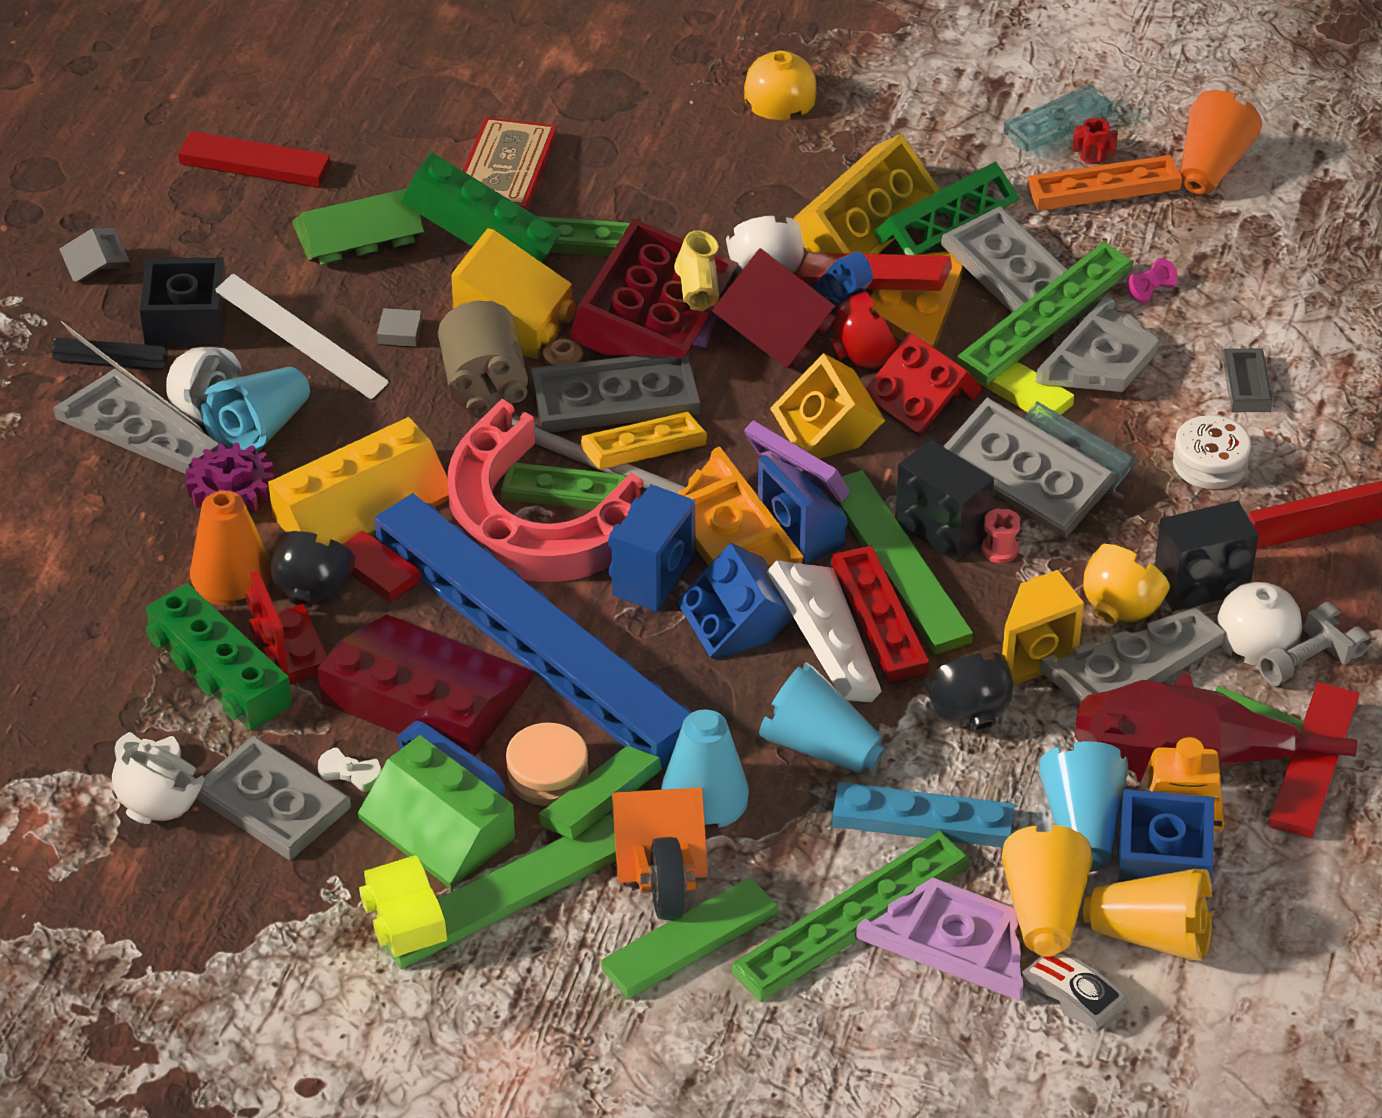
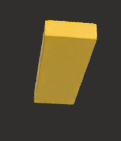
M684 412L584 435L581 440V448L595 466L601 470L706 445L707 433L689 412Z

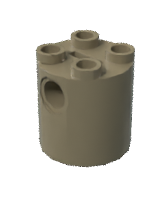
M480 300L461 304L449 311L440 322L438 337L452 399L460 407L466 408L468 414L473 417L485 416L501 399L510 404L524 400L527 395L526 385L528 377L514 317L505 306L493 301Z

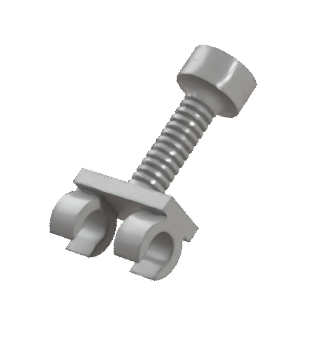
M1325 602L1316 610L1313 609L1308 612L1304 631L1311 638L1286 652L1280 648H1274L1259 657L1258 668L1262 677L1269 684L1278 686L1293 677L1294 666L1324 649L1330 652L1342 664L1346 665L1351 661V658H1359L1369 649V646L1363 641L1372 637L1360 627H1354L1344 635L1336 628L1340 622L1334 618V616L1342 612L1331 602Z

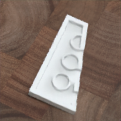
M776 560L767 573L837 691L846 700L872 703L882 691L834 568Z

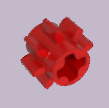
M1087 119L1082 127L1075 126L1072 152H1080V158L1086 163L1100 164L1107 159V155L1115 156L1118 131L1110 130V124L1104 119Z

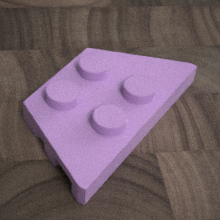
M932 877L916 887L912 894L901 896L888 904L887 913L872 922L866 918L859 922L857 926L856 938L1018 1001L1022 997L1023 978H1021L1020 942L1017 935L1018 919L1013 907Z

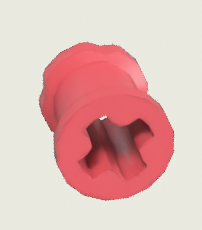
M1010 509L991 510L985 515L984 529L987 532V537L982 542V554L991 562L999 564L1013 561L1018 555L1019 546L1015 538L1016 534L1020 531V517Z

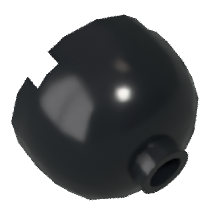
M302 531L282 532L278 535L271 551L270 573L272 581L283 594L288 596V601L293 605L304 604L305 608H311L313 604H323L332 601L347 588L352 577L356 557L350 549L330 539L329 546L315 542L317 534Z
M993 652L995 660L984 661L981 653L972 654L956 659L935 670L938 679L931 682L927 677L924 684L929 701L936 714L951 725L963 728L971 727L972 731L975 732L994 726L997 723L996 718L1003 714L1012 701L1013 680L1005 655Z

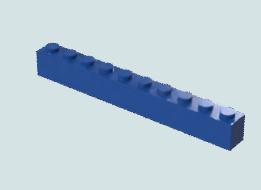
M414 493L375 516L376 539L419 569L423 584L525 667L534 671L536 676L624 747L628 745L659 757L662 770L669 765L683 722L692 713L686 706L676 703L664 693L656 682L647 680L634 669L627 659L620 658L608 649L598 636L588 633L577 624L576 620L569 613H563L549 602L543 592L530 587L514 569L505 567L493 557L486 547H480L466 536L461 527L451 524L439 514L432 504H426Z

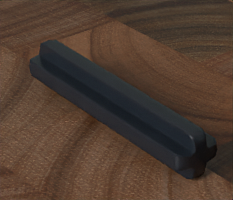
M61 337L54 339L52 356L56 361L111 365L78 339ZM87 340L120 366L162 370L166 368L168 362V351L164 346Z

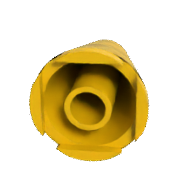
M1037 825L1025 827L1011 834L1003 845L1002 864L1023 940L1028 949L1040 956H1055L1069 947L1092 867L1093 856L1089 840L1074 829L1052 825V832H1037Z
M1196 868L1096 886L1093 889L1092 895L1085 896L1083 904L1084 922L1091 923L1092 931L1098 934L1191 961H1202V956L1206 957L1209 949L1212 929V912H1207V901L1205 898L1212 897L1209 872L1207 869Z

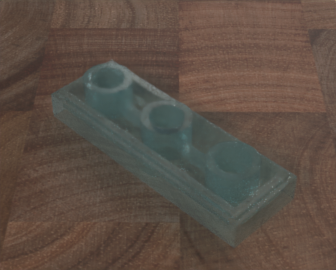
M1089 84L1004 122L1003 133L1027 152L1053 139L1066 135L1075 130V126L1082 127L1087 119L1102 118L1111 114L1113 102Z
M1038 401L1023 418L1113 471L1116 481L1107 490L1109 494L1114 491L1135 465L1132 456Z

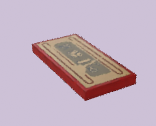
M485 117L463 171L528 211L556 140L557 125Z

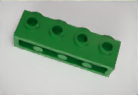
M433 152L429 153L416 171L401 200L402 204L472 247L489 228L495 230L543 264L562 233L546 221Z
M188 583L146 606L148 620L146 633L151 643L156 648L162 647L168 652L177 668L182 672L188 671L196 679L200 689L207 696L213 695L222 704L224 711L231 719H238L251 731L292 706L289 676Z

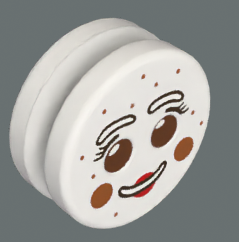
M1205 415L1192 418L1185 422L1176 434L1173 455L1174 468L1182 479L1194 486L1204 489L1230 487L1238 483L1247 472L1248 456L1251 449L1250 437L1241 425L1225 417Z

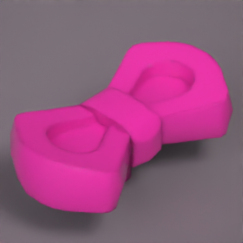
M1158 258L1153 263L1151 269L1142 274L1129 275L1126 283L1127 292L1133 300L1141 304L1147 303L1151 298L1153 290L1159 286L1172 288L1176 285L1177 270L1170 261Z

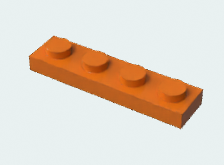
M1171 155L1030 175L1028 176L1027 188L1037 210L1040 211L1181 190L1182 177Z

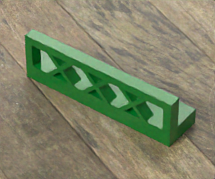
M997 161L889 217L873 234L880 245L896 238L906 255H920L940 244L943 234L1000 206L1005 209L1017 202L1020 197ZM993 182H995L1004 196V199L1001 201L986 196L987 188ZM966 199L977 202L975 215L960 210L961 202ZM940 213L951 216L949 229L933 224L934 216ZM914 227L924 230L923 242L917 246L907 233L908 230Z

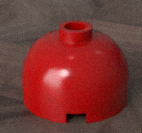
M862 289L844 300L834 312L836 318L832 322V328L835 336L829 339V342L840 360L847 357L856 367L861 369H878L883 367L898 348V345L884 318L880 317L875 309L872 310V307L875 306L872 298L866 290Z

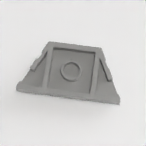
M1105 296L1038 368L1036 383L1123 392L1157 354L1159 339L1150 331L1143 329L1139 322L1130 314L1122 317L1114 310L1115 301L1111 297Z

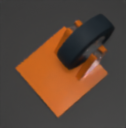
M702 787L612 793L618 883L637 882L641 894L652 893L655 913L658 919L670 920L681 918L684 911L685 891L696 890L695 878H708Z

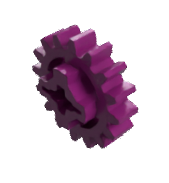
M235 442L230 449H226L222 443L218 444V451L214 453L204 449V459L193 457L191 460L192 468L186 469L188 497H193V504L196 508L201 507L204 499L212 493L231 491L241 496L246 507L257 511V501L268 502L270 500L268 482L275 479L273 463L268 462L267 454L263 452L256 455L255 446L253 445L245 450H241L239 442Z

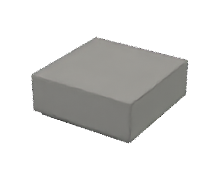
M383 308L377 331L378 344L416 347L422 324V311Z

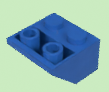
M730 543L677 599L678 605L709 657L715 660L771 642L793 619V615L767 573L769 566L764 558L733 543Z

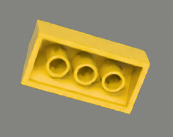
M901 133L874 146L793 219L800 224L804 247L808 253L851 254L859 251L862 254H879L895 238L880 245L873 232L889 217L940 191V189Z
M409 417L268 482L272 517L284 531H302L317 534L315 542L329 546L330 539L344 544L362 530L372 537L376 536L375 516L412 493L426 504H432L434 507L449 501L448 478L432 442Z

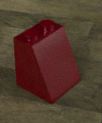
M762 248L758 249L711 310L786 369L791 362L796 366L801 364L812 349V347L806 344L815 331L823 335L836 318L831 313L835 307L833 303Z

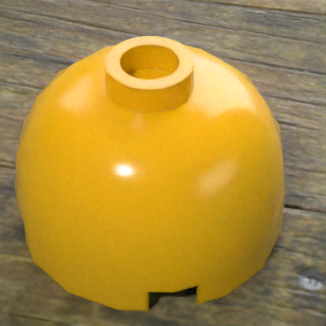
M786 51L770 52L757 58L748 69L744 87V100L752 105V111L756 115L772 120L791 119V113L801 111L802 116L808 113L815 105L816 78L808 62L801 56Z
M1111 544L1101 545L1088 562L1083 579V589L1086 597L1094 607V614L1107 623L1115 624L1116 621L1121 623H1137L1152 616L1161 606L1170 589V584L1167 578L1153 564L1149 563L1145 569L1134 562L1138 554Z

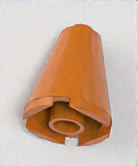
M1221 90L1205 91L1191 105L1180 175L1182 177V184L1192 193L1206 194L1212 192L1259 137L1263 126L1261 115L1248 101L1245 106L1236 101V94Z
M218 491L207 496L201 506L190 567V579L195 590L209 603L221 606L237 605L236 600L246 598L245 590L251 588L249 572L258 570L266 589H269L272 582L270 573L271 558L241 496L231 491Z

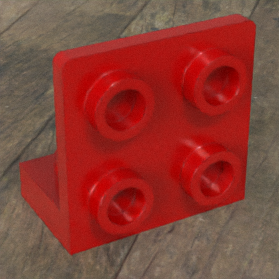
M909 332L865 388L875 405L918 435H922L952 396L957 397L962 393L973 401L982 390L981 386L967 370L911 332Z
M259 571L249 572L251 588L245 590V595L250 612L255 614V618L249 619L250 630L255 643H263L264 648H262V652L289 676L290 685L318 677V667L327 655L304 604L276 612Z

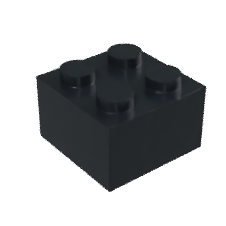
M224 257L146 259L140 303V317L145 345L223 344L227 299L215 290L226 280Z
M930 439L898 464L895 519L904 531L912 533L932 546L937 552L943 553L958 563L982 544L983 540L987 537V532L984 529L985 515L992 510L994 478Z
M1238 500L1160 518L1154 566L1161 571L1170 584L1165 600L1172 611L1223 600L1240 585L1251 583L1259 534Z

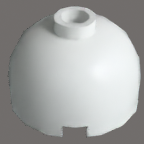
M763 216L737 225L734 228L735 235L732 238L728 235L726 238L730 260L738 263L736 272L738 274L741 273L759 248L765 250L793 273L796 272L804 256V243L800 224L786 217V224L782 222L776 223L775 216Z
M198 347L190 349L177 357L170 367L166 386L169 403L197 425L204 426L201 416V405L207 399V394L204 395L206 389L217 382L238 378L237 371L243 372L240 362L232 352L225 348Z
M1267 582L1247 583L1240 585L1225 598L1216 625L1225 631L1224 643L1220 645L1224 652L1232 656V651H1234L1236 654L1244 656V663L1258 665L1259 657L1274 648H1280L1286 652L1299 645L1302 633L1300 608L1291 594L1280 586Z
M126 742L116 760L112 773V788L119 802L128 808L126 814L137 822L150 824L152 820L166 821L178 818L188 811L205 780L203 776L197 779L193 777L196 768L182 758L161 748L152 746L150 752L146 753L137 750L140 745L139 742Z

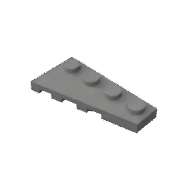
M1195 607L1148 623L1146 630L1137 633L1124 631L1112 635L1110 642L1092 647L1090 643L1073 649L1072 655L1057 659L1055 655L1041 659L1040 671L1080 705V702L1088 695L1110 691L1140 680L1162 682L1224 643L1225 631Z

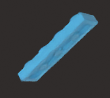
M838 782L832 827L919 838H929L938 831H941L952 842L1003 848L1005 840L1011 835L1014 803Z

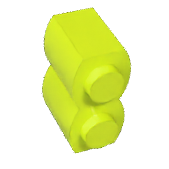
M417 855L364 871L366 885L359 887L360 896L366 913L374 912L377 919L373 920V925L380 946L388 945L393 956L397 957L447 941L445 919Z

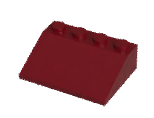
M633 218L580 302L569 340L604 355L686 358L712 313L711 310L715 306L706 308L704 311L690 310L688 303H685L683 300L681 277L676 273L674 266L684 239ZM716 254L715 265L720 299L735 273L738 263Z
M386 614L341 639L318 667V677L322 704L397 734H400L414 721H421L475 757L533 680L534 671Z

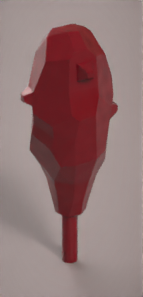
M1181 673L1175 685L1140 680L1110 691L1088 695L1080 702L1074 734L1078 742H1101L1118 748L1121 751V758L1124 759L1126 757L1128 760V770L1135 773L1139 783H1141L1155 749L1159 747L1176 748L1179 740L1187 737L1199 740L1203 744L1204 749H1213L1218 752L1220 771L1249 762L1292 758L1297 751L1356 757L1357 739L1301 734L1292 723L1254 713L1221 692L1194 687L1190 674Z

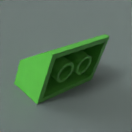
M407 189L302 212L293 220V225L308 261L319 259L320 265L342 260L341 253L355 250L357 256H363L378 252V245L392 242L393 248L416 243L414 237L423 233L424 230L420 214L401 203Z
M421 735L387 759L358 812V817L361 821L408 857L417 855L422 867L450 889L459 884L515 839L513 804Z

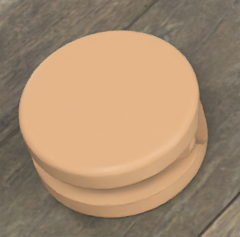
M539 723L528 726L518 732L508 745L506 759L509 785L518 797L529 803L549 806L588 776V749L586 743L579 733L565 725Z

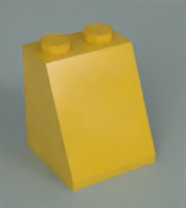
M487 228L451 274L453 309L461 304L476 300L493 301L505 306L514 317L522 355L538 360L543 354L544 348L556 340L560 329L565 323H569L575 314L576 303L572 301V283L495 230Z

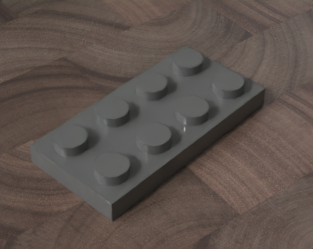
M688 354L686 358L629 356L531 368V381L541 428L549 433L649 421L684 412H689L691 415L700 414V400Z

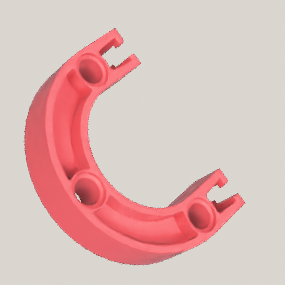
M501 399L469 430L452 455L447 477L452 524L461 527L466 536L480 547H486L495 559L505 567L514 569L523 580L536 582L569 581L587 577L609 568L612 561V550L608 546L610 533L616 524H621L626 518L634 499L637 497L641 498L640 488L644 485L643 480L637 475L630 473L595 509L582 517L567 522L552 524L536 523L518 518L509 513L496 501L492 493L499 479L535 444L534 417L526 412L520 416L521 420L512 427L514 406Z

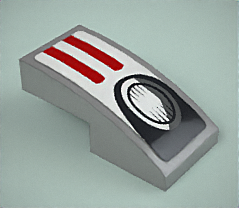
M1064 951L1055 956H1041L1022 972L1026 987L1059 1000L1064 1016L1095 1029H1099L1128 1004L1127 996L1112 982L1089 965Z

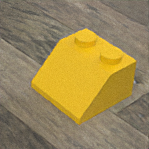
M824 353L770 408L789 441L818 459L859 448L885 421L855 371Z
M1058 570L1033 577L1021 583L1005 624L1002 652L1011 670L1013 686L1044 675L1040 671L1041 659L1052 655L1060 659L1072 655L1073 649L1079 647L1084 602Z

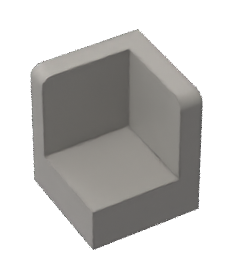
M92 228L59 248L74 282H80L100 269H119L130 262L115 228Z

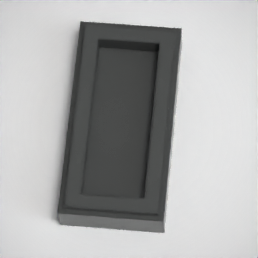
M1263 348L1224 349L1222 360L1231 412H1271L1273 401Z

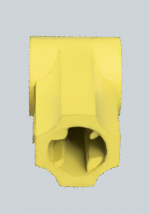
M692 231L686 235L674 266L676 273L681 277L684 302L688 303L690 310L704 311L706 308L715 306L719 300L715 256L719 245L712 235L704 231Z

